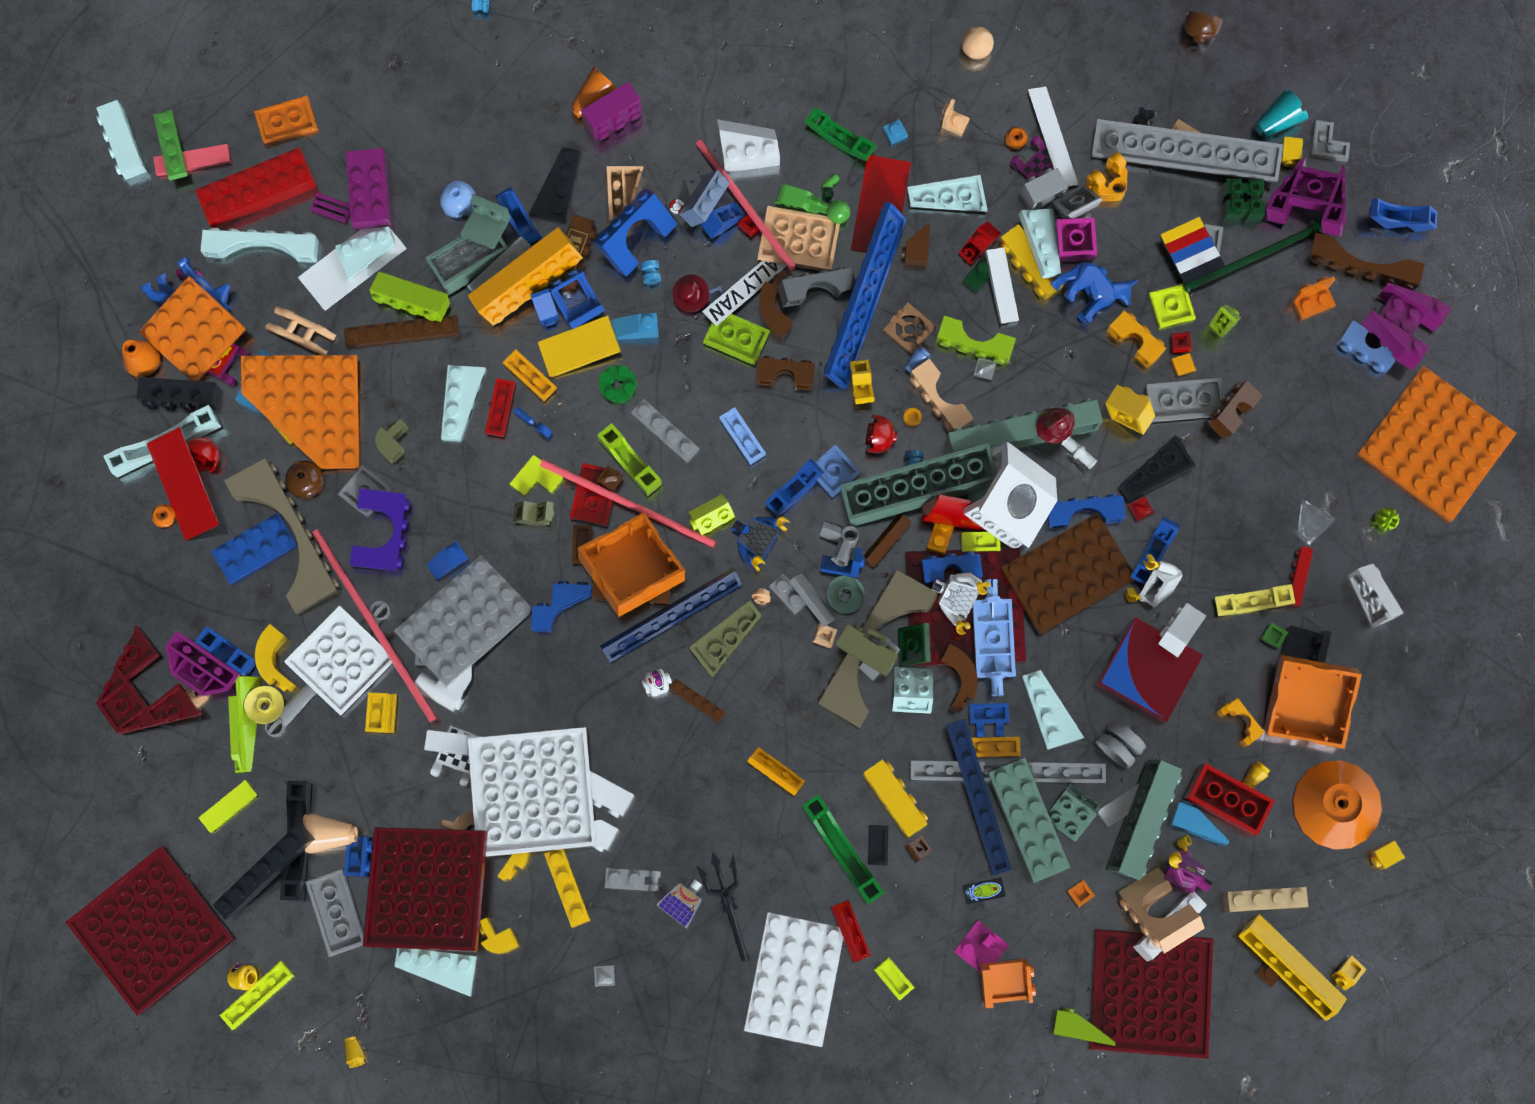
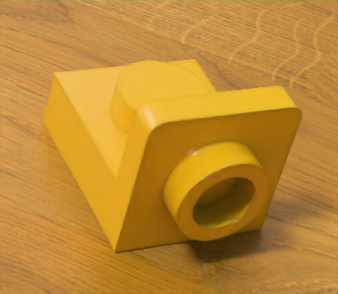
M1351 955L1339 970L1331 975V978L1339 987L1347 990L1356 984L1366 971V968Z

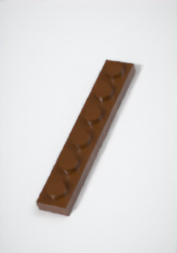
M457 315L444 316L441 322L417 319L344 328L346 348L459 335Z

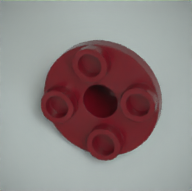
M689 274L681 277L675 283L672 296L675 304L681 310L696 312L709 302L710 290L703 278L698 275Z

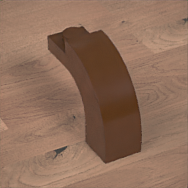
M783 270L779 275L775 274L771 280L772 285L765 281L759 297V311L763 324L770 330V333L782 341L793 326V320L782 314L775 304V299L779 294L777 286L783 278L788 276Z
M947 643L939 660L953 667L959 675V688L949 706L951 711L958 713L959 710L962 711L967 703V700H965L966 696L974 699L978 679L976 669L970 658L958 647Z

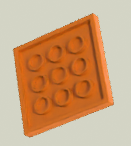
M189 276L141 328L139 333L191 381H200L247 328Z

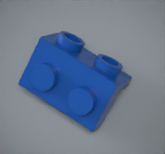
M358 836L356 842L346 845L344 876L369 877L372 837Z

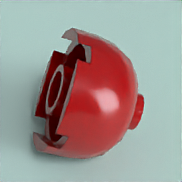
M873 414L871 419L874 420L873 423H868L865 444H868L869 448L865 449L866 452L883 453L891 447L892 443H896L897 432H894V425L889 419Z
M195 437L187 441L186 443L197 471L204 472V469L210 470L209 473L215 471L220 453L213 441L208 437Z

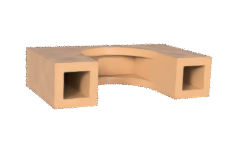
M1156 868L1146 874L1141 880H1137L1119 891L1122 899L1119 902L1125 911H1130L1129 914L1135 923L1139 922L1144 935L1147 936L1149 934L1156 949L1159 947L1163 953H1166L1203 930L1204 925L1200 915L1190 904L1168 917L1155 918L1148 915L1150 907L1155 902L1173 892L1170 882L1164 879V873L1159 868Z

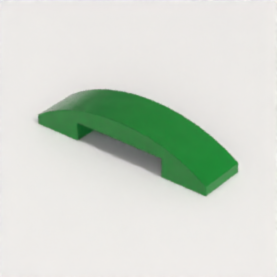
M814 107L805 120V123L824 139L861 160L867 161L877 147L876 144L863 136L858 137L830 119L828 114L817 107Z

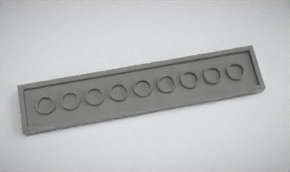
M1097 119L1091 157L1108 159L1114 152H1118L1124 157L1126 162L1247 179H1264V181L1277 183L1284 144Z

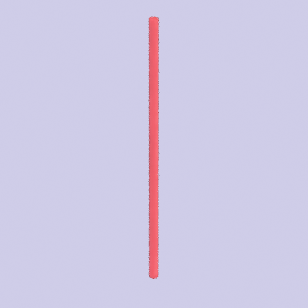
M319 530L312 531L311 534L429 722H432L436 719L434 713Z

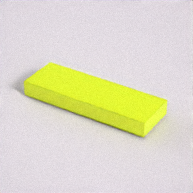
M244 780L198 818L208 831L213 833L254 800L258 794L247 780Z

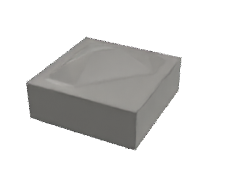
M978 357L973 377L992 381L997 362Z
M614 965L594 966L595 987L615 986Z

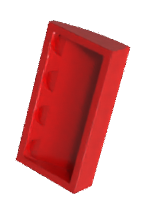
M939 494L923 505V521L988 532L964 515V508L976 501Z

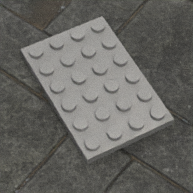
M481 555L396 628L394 633L447 688L530 615L532 607Z

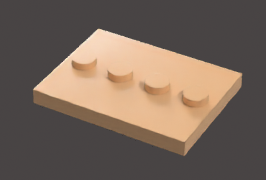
M767 206L764 224L796 267L832 271L840 224L831 222L828 216ZM762 234L758 260L786 265Z

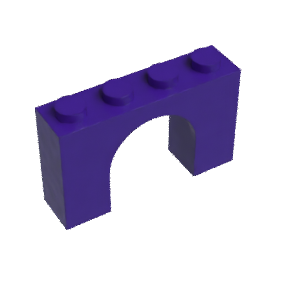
M359 488L358 510L380 512L387 515L393 523V534L385 545L378 548L352 546L350 566L397 572L398 567L401 568L403 556H399L400 548L404 549L405 537H402V531L407 528V518H404L405 510L409 511L410 499H407L406 494Z

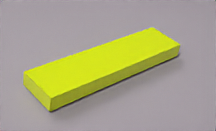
M282 961L278 962L251 989L247 990L223 1011L220 1017L231 1030H234L293 978L294 974Z

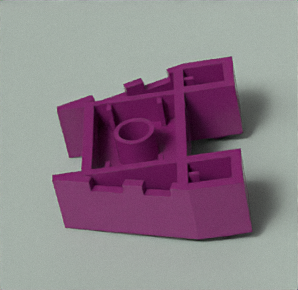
M1303 157L1294 167L1295 169L1292 173L1286 176L1281 186L1272 193L1266 208L1267 221L1286 225L1292 206H1298L1324 212L1321 220L1322 233L1341 237L1346 223L1345 166L1342 165L1339 174L1306 167V158Z
M1388 283L1378 295L1379 298L1386 301L1380 314L1371 310L1361 324L1381 340L1380 344L1384 348L1387 347L1393 353L1391 356L1396 361L1413 371L1430 347L1413 336L1417 327L1421 323L1435 332L1445 321L1452 308L1435 297Z

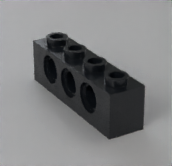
M139 377L136 399L145 407L161 405L163 408H172L173 406H180L181 409L191 410L192 407L201 409L209 405L212 409H217L219 386L215 382ZM158 390H162L161 396L155 397V393ZM181 391V396L174 398V394ZM195 393H200V397L196 400H193V395Z

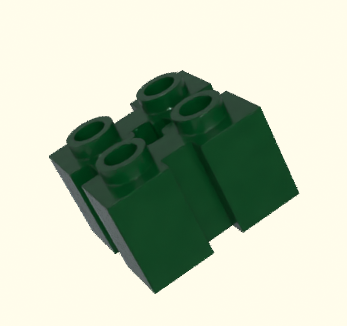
M1242 179L1225 180L1222 185V200L1227 201L1222 207L1223 222H1238L1240 217H1244L1245 222H1260L1265 215V203L1260 201V199L1264 195V179H1249L1247 183H1242Z

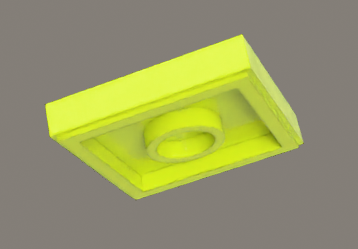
M1183 284L1149 292L1148 296L1159 329L1196 319L1189 295L1183 290Z

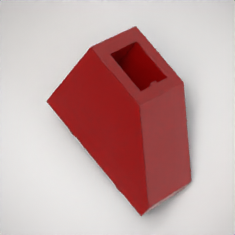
M987 221L977 228L958 254L972 266L995 243L1002 233Z

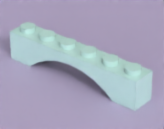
M209 228V230L202 231L201 253L204 257L224 258L241 248L269 246L283 250L298 262L317 263L319 241L316 235L309 232L295 234L294 232L285 231L282 234L270 230L261 233L256 230L240 232L237 229L220 231L218 228Z
M207 405L191 413L180 423L159 435L139 443L120 447L104 455L103 457L111 473L116 477H120L153 461L146 443L180 427L186 442L220 428L221 425L214 410Z

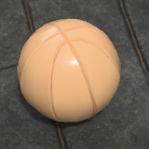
M976 26L964 33L961 45L962 50L968 57L983 59L992 51L994 41L993 36L987 29Z

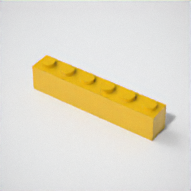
M1260 914L1247 923L1239 937L1325 1021L1340 1011L1347 998Z

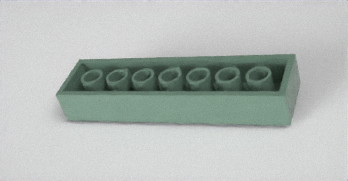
M986 443L841 484L840 486L849 521L852 526H857L921 508L939 494L956 498L988 489L998 473L990 445Z

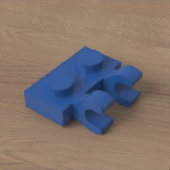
M1008 703L969 704L970 724H976V738L985 737L984 724H995V737L1004 736V724H1009Z

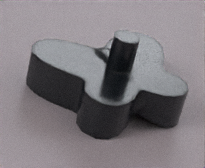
M1140 107L1139 115L1134 116V121L1138 122L1139 125L1149 126V120L1156 117L1157 112Z

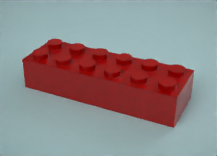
M300 147L198 188L195 190V193L211 228H220L315 189L317 185Z

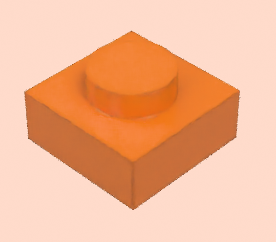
M1084 880L1067 891L1078 907L1095 896Z

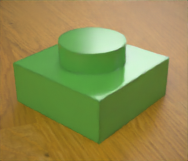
M1271 622L1261 640L1278 650L1288 632Z

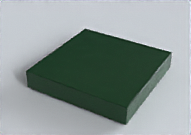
M929 623L898 628L900 666L905 667L931 662Z

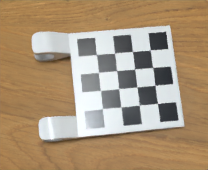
M451 725L448 733L477 736ZM439 752L430 771L431 775L439 777L442 766H448L464 773L459 783L461 787L467 788L471 780L469 756Z

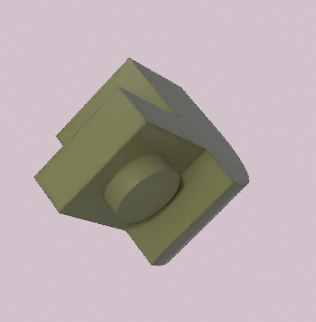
M401 419L392 422L387 432L380 427L375 438L379 452L391 465L405 452L403 447L396 441L408 429L406 423Z
M522 501L515 503L513 522L537 526L549 525L554 516L553 502L545 501L537 504Z

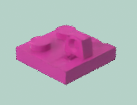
M977 920L953 952L980 972V964L997 962L1009 944Z

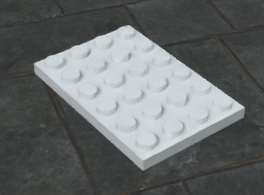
M773 913L767 914L744 1031L822 1047L843 942V936L839 927Z

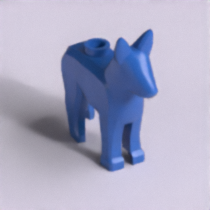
M184 257L177 262L186 279L191 276L227 311L232 310L227 304L230 290L229 284L226 283L218 288H214L207 279L200 276L192 268L188 257ZM165 273L156 278L159 291H155L150 282L141 287L142 291L160 307L176 291L168 284Z
M1082 262L1070 271L1059 275L1050 282V285L1057 291L1061 285L1069 284L1064 296L1070 302L1075 300V294L1079 290L1085 288L1090 301L1077 317L1082 323H1090L1097 311L1109 306L1116 299L1123 305L1129 306L1131 304V287L1138 280L1129 279L1123 282H1111L1106 276L1107 271L1105 268L1094 263Z

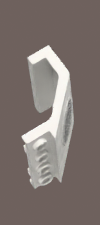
M1005 442L992 450V456L1002 462L998 474L985 496L964 508V515L1009 547L1018 548L1026 545L1029 548L1057 502L1056 478L1009 442Z

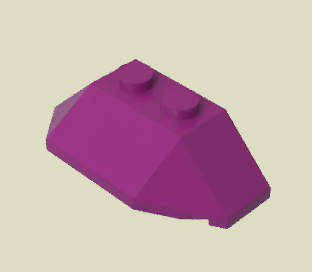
M178 631L174 633L165 646L171 675L201 696L229 691L240 676L230 666Z

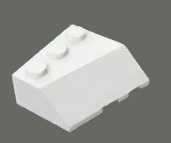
M717 120L726 173L780 165L779 147L774 129Z
M1374 564L1361 567L1348 575L1372 628L1403 614L1402 609L1381 577L1379 569Z

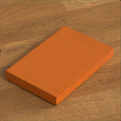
M308 95L254 111L265 147L318 131Z

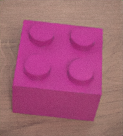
M1094 218L1057 219L1055 228L1060 262L1094 261L1097 255Z

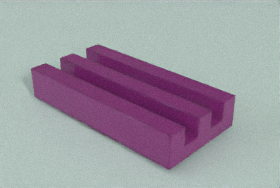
M317 192L316 199L313 200V206H311L310 210L346 223L350 214V204ZM320 199H321V200H324V201H326V202H329V203L338 205V206H340V207L346 208L347 210H344V209H341V208L332 206V205H330V204L321 202ZM319 205L344 214V217L319 209L317 206Z

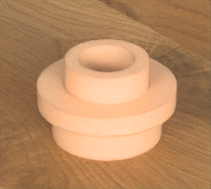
M763 588L755 589L751 596L755 603L761 605L770 602L771 599L769 596L770 592Z

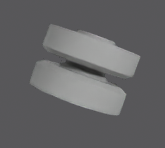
M1114 720L1107 727L1108 734H1101L1096 740V744L1117 764L1130 769L1136 762L1133 755L1141 756L1147 747L1133 731Z

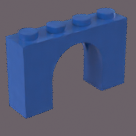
M647 189L639 192L636 198L626 205L623 211L616 218L612 219L610 224L593 241L615 270L626 277L639 264L626 245V235L629 228L636 221L646 219L656 233L666 237L677 226V222L655 193Z

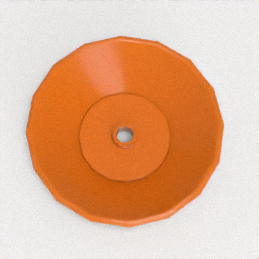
M1341 760L1322 762L1308 769L1298 781L1293 797L1295 818L1303 833L1315 843L1331 849L1353 848L1366 841L1377 828L1382 812L1380 792L1372 778L1357 765ZM1339 800L1343 801V807L1338 805Z

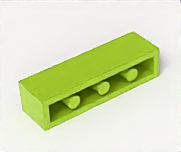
M378 272L369 289L375 302L388 304L395 309L406 310L412 315L424 316L430 321L436 320L441 322L450 305L448 294L382 272Z

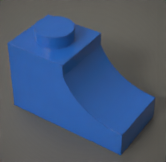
M733 202L713 210L706 222L701 223L709 237L713 238L723 234L728 228L738 223L745 217V214L737 203Z

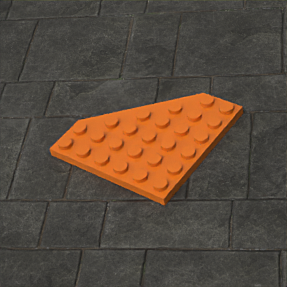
M357 355L241 356V394L258 411L269 419L276 428L288 437L320 469H359Z

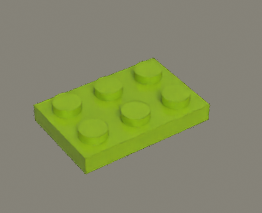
M730 314L717 326L713 322L711 323L703 344L755 366L770 334V330Z

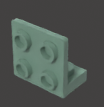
M473 195L470 200L473 211L461 232V236L494 249L511 219L508 209Z
M1069 783L1048 814L1053 826L1076 842L1096 817L1102 805Z

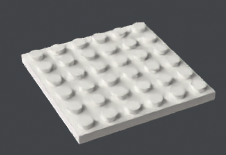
M586 727L468 738L475 830L488 831L486 857L596 846Z

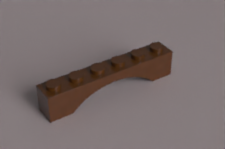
M1315 233L1312 237L1306 258L1314 264L1329 265L1332 269H1343L1349 274L1364 275L1370 280L1378 279L1385 284L1391 283L1410 290H1415L1420 285L1425 266L1424 263L1410 259L1390 264L1366 262L1348 253L1339 245L1335 238L1320 233Z

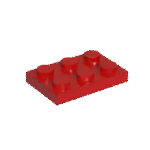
M582 463L579 476L607 489L597 482L605 468ZM577 484L569 518L607 527L613 500Z

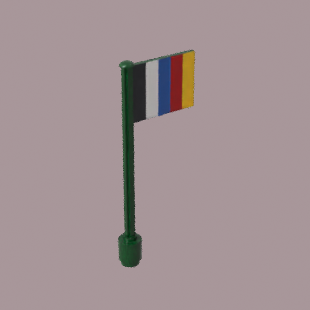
M1322 215L1311 220L1309 228L1228 265L1224 264L1200 217L1159 236L1184 282L1183 290L1189 293L1194 288L1310 235L1314 236L1315 233L1325 235L1326 233H1322Z

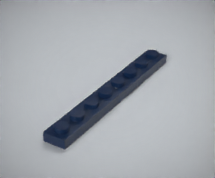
M735 569L727 570L600 645L610 663L742 586Z
M962 719L946 724L992 875L1012 870L966 720Z

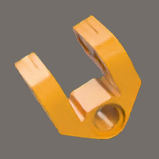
M1114 152L1107 159L1106 170L1114 178L1109 183L1108 188L1105 186V177L1097 169H1094L1087 176L1085 185L1098 194L1102 201H1120L1123 199L1127 189L1128 170L1125 168L1126 161L1120 153ZM1113 188H1119L1122 192H1115Z

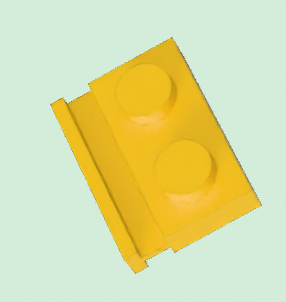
M368 692L365 732H395L397 694Z

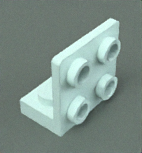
M895 667L892 711L931 714L933 704V669Z

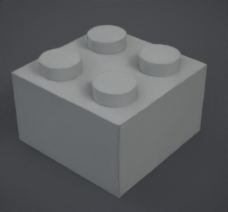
M1051 168L1041 173L1042 176L1038 178L1033 176L1025 181L1019 196L1027 210L1040 209L1064 195L1068 186L1058 168L1054 170Z

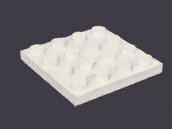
M341 606L284 661L339 715H342L392 664L383 647Z

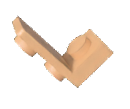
M952 99L950 104H945L942 111L943 114L940 120L943 123L941 128L962 137L970 118L953 111L955 100Z

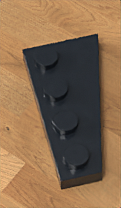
M562 147L529 212V216L566 222L581 155L580 150Z
M1175 435L1155 455L1150 457L1145 464L1125 479L1119 488L1130 503L1194 469L1196 465L1177 435Z

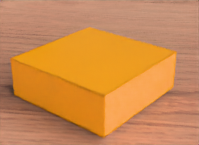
M1190 353L1171 359L1177 378L1196 371Z

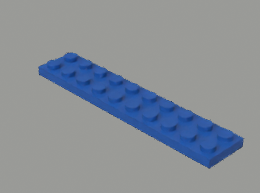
M884 202L883 208L880 211L871 242L868 244L866 256L862 261L861 270L856 278L847 309L843 314L842 323L837 331V337L824 368L823 374L842 389L848 388L851 379L850 361H857L907 221L901 212L890 202Z

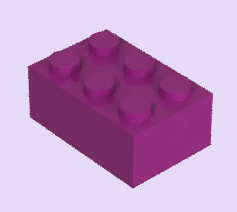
M628 81L582 109L583 124L595 142L599 139L603 140L612 131L623 128L628 121H634L640 117L642 113L641 99Z

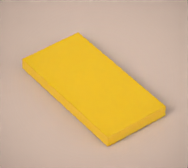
M609 316L538 342L550 378L621 352Z

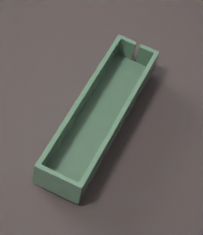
M1089 398L1080 401L1079 404L1066 403L1061 407L1074 414L1075 426L1070 436L1097 431L1103 422L1097 400L1092 401ZM1054 407L1045 408L1043 412L1039 413L1030 411L1021 417L1012 415L1003 421L994 419L988 421V424L980 425V423L973 424L963 430L961 427L950 430L951 432L948 433L945 441L948 454L989 443L991 452L1005 442H1009L1015 448L1044 443L1045 441L1037 435L1036 424L1041 414Z

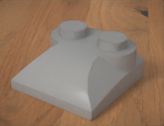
M1083 185L1054 200L1053 205L1058 210L1061 218L1074 219L1097 207L1101 203L1102 198L1086 185Z

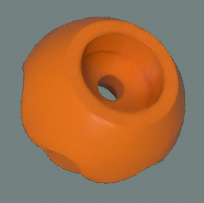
M1021 127L1010 128L1005 134L1006 144L1012 149L1018 150L1028 142L1027 132Z
M159 504L152 510L151 519L156 526L167 527L173 523L175 512L170 505Z

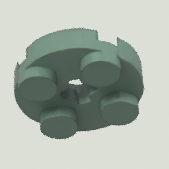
M845 575L839 576L831 581L827 589V602L838 614H852L863 604L865 590L858 579ZM843 590L851 593L848 600L840 597Z

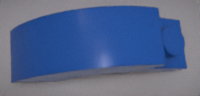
M812 458L809 459L786 484L777 489L767 499L765 504L778 517L800 500L816 484V481L823 475L824 471Z

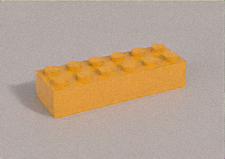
M557 227L471 292L468 297L476 310L494 326L496 323H500L508 314L516 311L524 302L530 300V295L545 289L549 283L561 277L570 267L577 265L583 257L573 242Z

